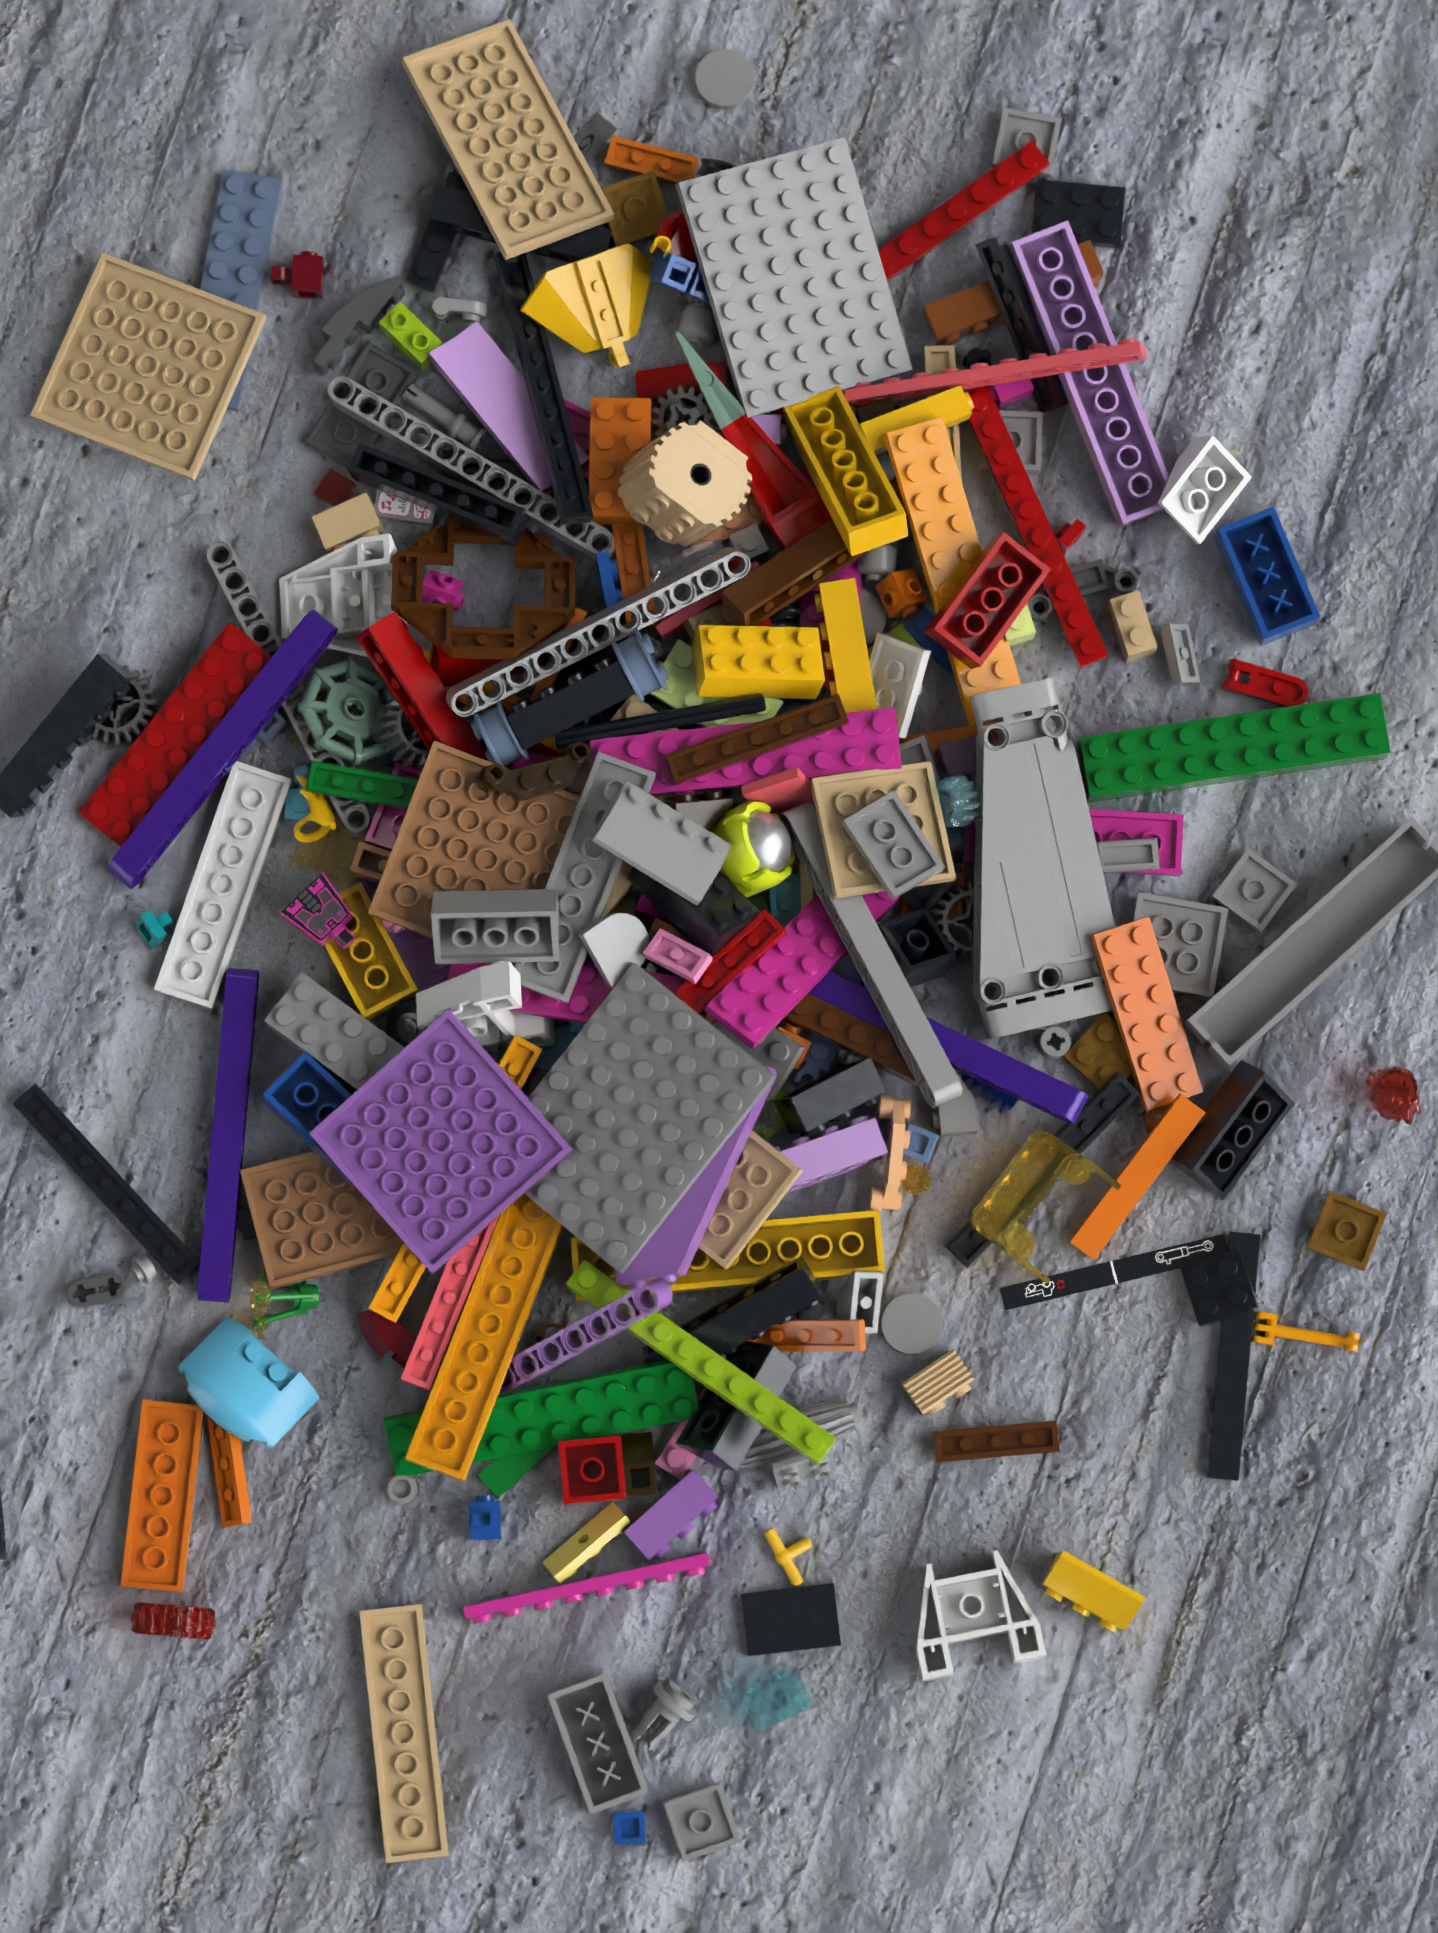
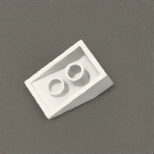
M1214 436L1197 437L1190 442L1177 459L1158 503L1196 544H1201L1252 477Z

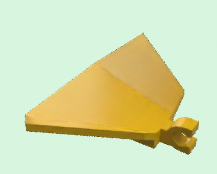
M625 243L546 271L520 311L582 354L608 348L611 367L619 368L630 363L623 342L630 340L631 337L638 334L654 262L634 246Z

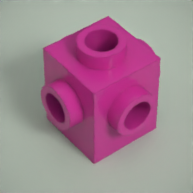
M430 569L422 582V602L453 603V612L454 610L459 612L465 599V595L461 593L464 581L458 580L450 574L439 573Z

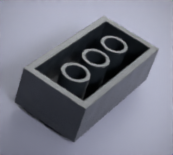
M633 866L627 877L694 946L709 953L711 957L761 913L720 871L697 906Z

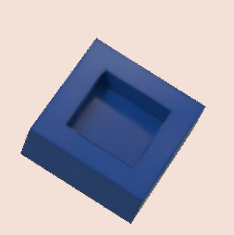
M645 1811L613 1812L615 1845L646 1843Z

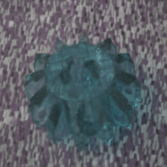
M959 775L945 777L943 780L938 781L936 787L945 826L955 828L968 826L970 823H973L974 818L979 816L977 807L981 805L977 799L979 792L974 790V782L968 781L966 776Z

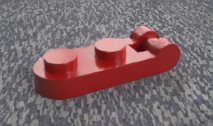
M1237 659L1229 660L1227 669L1230 671L1227 679L1223 680L1221 687L1224 691L1241 694L1281 707L1302 705L1308 697V687L1303 680ZM1241 674L1250 675L1248 684L1239 682Z

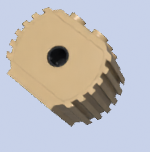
M700 420L691 426L683 422L674 428L672 427L646 445L629 460L630 463L623 469L625 474L619 480L622 486L618 488V496L623 499L624 508L631 512L632 518L653 529L655 535L660 540L672 545L681 544L687 547L729 522L742 510L740 508L747 501L745 496L751 490L748 484L752 482V474L747 471L746 467L748 457Z

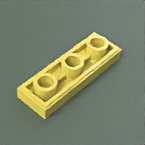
M612 1501L542 1563L556 1580L561 1583L566 1578L573 1576L577 1568L589 1558L596 1556L601 1548L613 1537L619 1536L631 1521Z

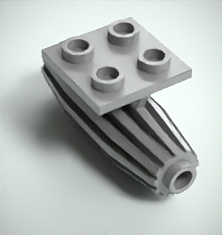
M847 1399L809 1404L796 1409L836 1438L855 1429V1422L860 1420L855 1404H848ZM764 1427L761 1428L759 1436L748 1450L744 1462L739 1466L741 1468L775 1462L771 1465L777 1489L782 1487L785 1489L795 1488L803 1480L812 1477L814 1479H821L830 1475L831 1471L836 1469L832 1448L819 1466H817Z

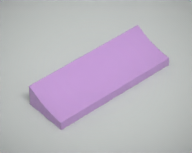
M476 321L451 340L430 351V361L531 485L545 494H549L553 488L525 379L478 321ZM574 440L582 468L589 462V457Z

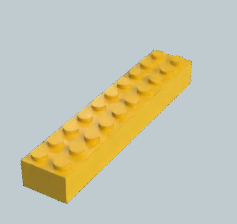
M879 1210L765 1220L728 1269L723 1268L698 1247L686 1275L676 1277V1282L668 1285L673 1294L748 1287L802 1256L817 1280L849 1278L852 1271H882L885 1273ZM577 1237L570 1238L573 1274L581 1263L586 1260L617 1282L616 1271L610 1264ZM575 1294L576 1302H585V1300Z

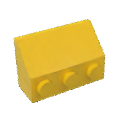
M1064 1550L1058 1552L1041 1583L1042 1586L1047 1588L1044 1592L1046 1595L1061 1602L1062 1598L1074 1603L1071 1609L1087 1618L1090 1613L1101 1619L1099 1625L1113 1633L1117 1629L1121 1631L1126 1630L1146 1598Z

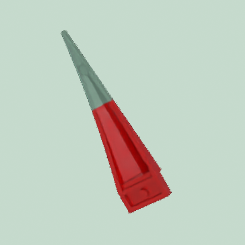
M676 331L675 338L724 439L748 457L746 467L747 471L752 474V482L748 484L751 488L750 493L766 526L770 528L782 549L786 550L798 542L801 537L812 533L827 520L832 519L818 490L777 447L753 418H747L745 409L711 371L683 335Z

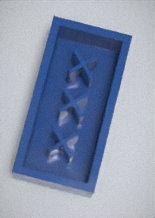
M1274 507L1217 529L1214 535L1215 541L1260 646L1317 624L1320 614Z

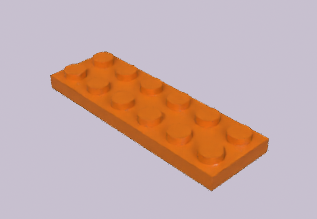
M1144 917L1090 935L1135 1084L1140 1093L1139 1097L1143 1110L1149 1111L1170 1104L1179 1093L1186 1098L1202 1093L1203 1089L1150 917Z
M142 1399L120 1584L122 1587L184 1593L205 1413L198 1405Z

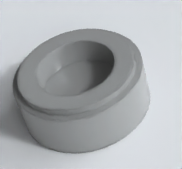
M395 1474L388 1480L386 1492L391 1501L404 1505L414 1500L418 1492V1486L413 1477L407 1475L396 1476Z

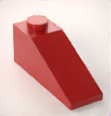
M726 361L705 362L727 388ZM688 363L636 371L637 398H651V402H659L658 398L660 396L669 398L667 395L668 389L673 388L678 393V386L684 384L686 391H689L694 385L696 386V394L702 393ZM682 398L685 399V401H693L687 398Z

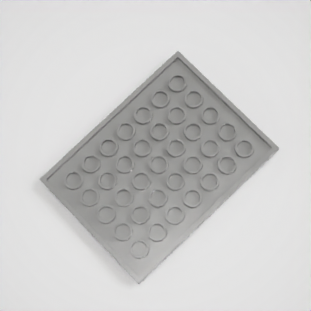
M845 137L675 184L738 400L745 409L747 418L803 402L817 393L837 386L841 390L855 387L857 383L873 382L913 370Z
M633 963L528 1098L573 1150L531 1186L525 1194L614 1269L623 1274L777 1077L642 967Z

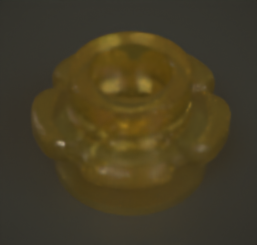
M911 1165L907 1167L906 1178L901 1180V1185L910 1194L920 1195L922 1191H927L931 1186L930 1173L923 1166L916 1167ZM914 1177H918V1178H919V1182H918V1183H915V1182L913 1181V1178H914Z

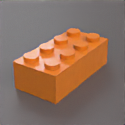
M590 398L589 500L594 516L591 521L597 524L646 525L634 520L631 512L624 508L623 499L618 496V488L622 486L619 480L625 474L623 469L630 463L629 460L638 451L651 443V398Z

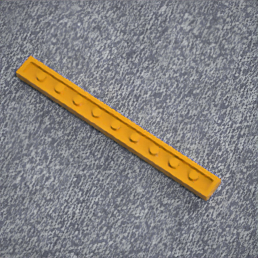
M515 1035L499 1066L522 1089L542 1049ZM405 1242L401 1246L368 1308L394 1323L397 1322L426 1268Z

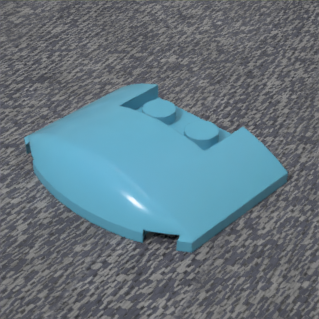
M226 1317L179 1365V1372L181 1374L184 1371L189 1384L187 1390L198 1406L214 1422L244 1441L249 1442L250 1439L268 1442L265 1448L272 1449L320 1397L301 1372L296 1374L251 1335L253 1332L251 1329Z

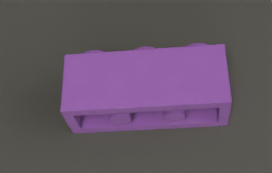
M693 1469L627 1528L624 1533L648 1560L655 1557L658 1561L671 1549L668 1543L673 1538L678 1536L680 1540L683 1539L695 1528L691 1524L693 1520L699 1515L705 1519L718 1507L714 1503L718 1496Z

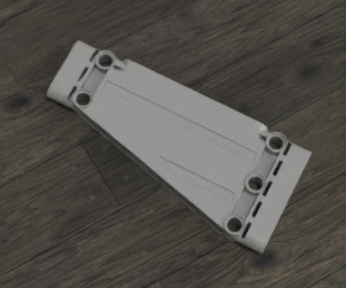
M1054 677L969 696L977 727L972 995L979 1005L986 1039L1002 1037L1111 1011L1113 1009L1105 983H1102L1103 976L1090 935L1113 928L1115 924L1073 742L1067 738L1068 720L1061 711ZM1053 706L1054 710L1041 713L1042 708ZM1024 713L1025 717L1012 719V715ZM1048 717L1052 718L1056 724V729L1053 733L1049 732L1045 726ZM996 720L994 724L983 726L984 721ZM990 730L995 731L998 735L996 746L991 745L988 741ZM1045 970L1052 974V982L1049 986L1045 985L1042 981V974ZM988 983L995 989L994 997L991 1000L984 994V988ZM1081 984L1086 985V987L1073 990V986ZM1057 990V994L1046 997L1044 993ZM1028 997L1029 1000L1020 1003L1015 1002V1000ZM999 1004L1000 1006L991 1010L986 1009V1007Z

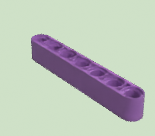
M660 1280L641 1286L515 1355L508 1368L512 1381L506 1374L500 1392H508L532 1381L667 1307L671 1303L673 1295L670 1286ZM650 1291L655 1295L656 1303L651 1299ZM626 1305L631 1309V1316L626 1310ZM602 1318L607 1323V1329L603 1326ZM578 1331L583 1336V1342L579 1339ZM554 1345L558 1347L559 1355L556 1353ZM531 1358H532V1359L534 1360V1362H535V1368L533 1367V1365H532V1363H531Z

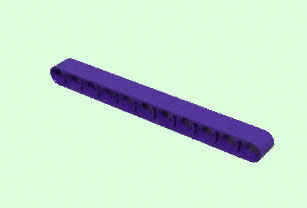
M311 610L304 616L111 859L107 866V870L130 889H133L142 881L332 642L338 632L337 627L315 610Z
M228 968L226 974L198 1279V1301L229 1303L231 1297L238 1221L237 1210H239L242 1177L240 1170H242L259 970Z
M830 971L809 992V994L891 1034L867 988ZM926 1017L954 1069L1060 1120L1075 1124L1088 1098L1084 1092Z

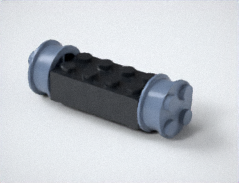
M636 629L634 636L618 644L612 641L611 644L616 653V659L612 660L609 655L595 662L593 665L594 670L585 674L584 670L581 669L566 677V684L557 687L556 683H553L543 688L538 693L539 697L533 701H530L529 697L512 704V707H510L512 711L509 713L500 700L496 702L495 706L481 713L473 714L475 720L472 721L471 727L478 740L484 739L488 747L486 748L487 751H485L488 761L506 768V765L522 757L528 760L527 748L615 705L635 693L639 700L644 702L645 695L661 687L667 690L665 681L669 680V675L662 661L655 662L652 653L655 652V647L649 635L645 634L642 636L639 630Z

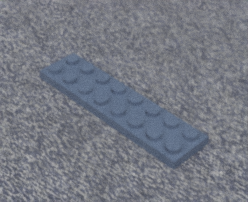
M223 169L200 290L255 311L259 310L283 185L282 179ZM248 361L229 402L228 410L239 411Z

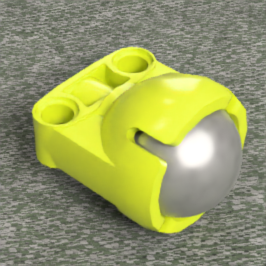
M748 801L729 809L710 830L711 833L731 845L723 866L719 871L746 898L774 887L787 879L792 872L790 866L795 859V851L791 844L789 831L780 820V816L776 813L770 814L771 807L769 805L756 801Z

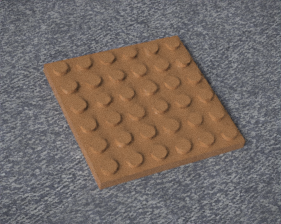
M433 741L367 914L433 939L431 921L433 892L545 889L580 797L562 790L515 803L512 796L497 789L493 792H484L477 786L476 776L485 766L494 763ZM510 962L515 967L516 962Z

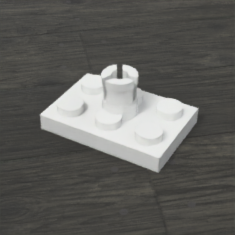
M877 632L869 660L877 709L895 708L898 737L906 738L918 695L922 693V681L931 651L891 635Z

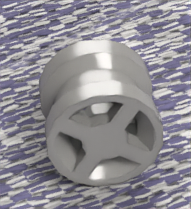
M1060 1027L1046 1029L1039 1040V1049L1042 1055L1051 1060L1064 1057L1071 1045V1038L1068 1032Z

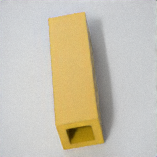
M960 385L860 423V427L875 455L888 451L883 435L885 433L939 417H943L945 427L948 428L968 420L974 407L969 393H964Z

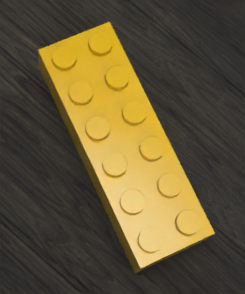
M837 386L825 390L803 402L783 407L786 430L851 557L908 537L906 512L840 387Z

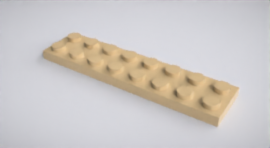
M422 1604L359 1611L386 1863L449 1856Z

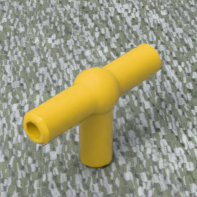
M774 1528L766 1530L764 1536L775 1554L776 1562L782 1566L793 1586L801 1584L803 1578L792 1559L812 1548L810 1539L804 1537L785 1548Z

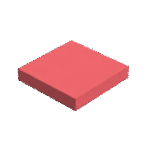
M797 767L741 786L742 795L748 801L766 803L771 807L770 814L776 813L779 815L804 803L814 802L810 784L811 780Z

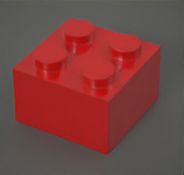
M621 1436L558 1441L564 1505L627 1500Z

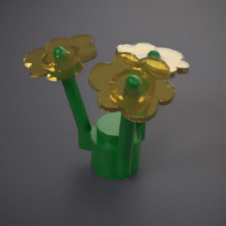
M263 1262L261 1274L258 1277L259 1281L252 1283V1293L250 1294V1303L253 1304L251 1307L253 1324L259 1339L265 1337L263 1331L268 1329L267 1323L294 1315L308 1314V1309H316L319 1305L317 1285L307 1284L306 1281L287 1285L295 1287L290 1289V1293L271 1294ZM290 1300L291 1306H296L294 1309L265 1317L264 1315L271 1301Z

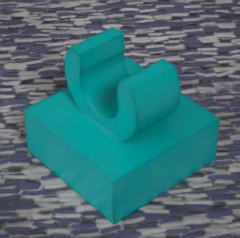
M149 909L139 915L134 926L152 950L163 942L167 935L165 930L170 928L169 924L173 920L167 911L155 917Z

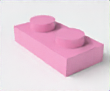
M661 928L643 952L646 959L694 984L698 982L713 960L709 953Z

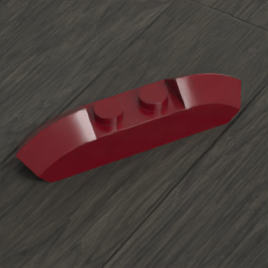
M372 1310L357 1313L361 1331L373 1351L381 1358L390 1350L393 1351L394 1354L391 1358L405 1369L417 1338L397 1322L394 1323ZM439 1367V1369H438V1372H437V1374H436V1377H435V1379H434L433 1384L435 1383V1380H436L437 1375H438V1373H439L440 1367Z

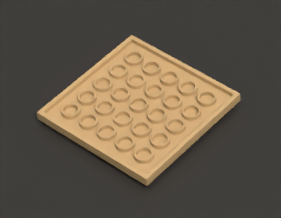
M102 252L30 416L48 425L195 481L267 317L265 314Z

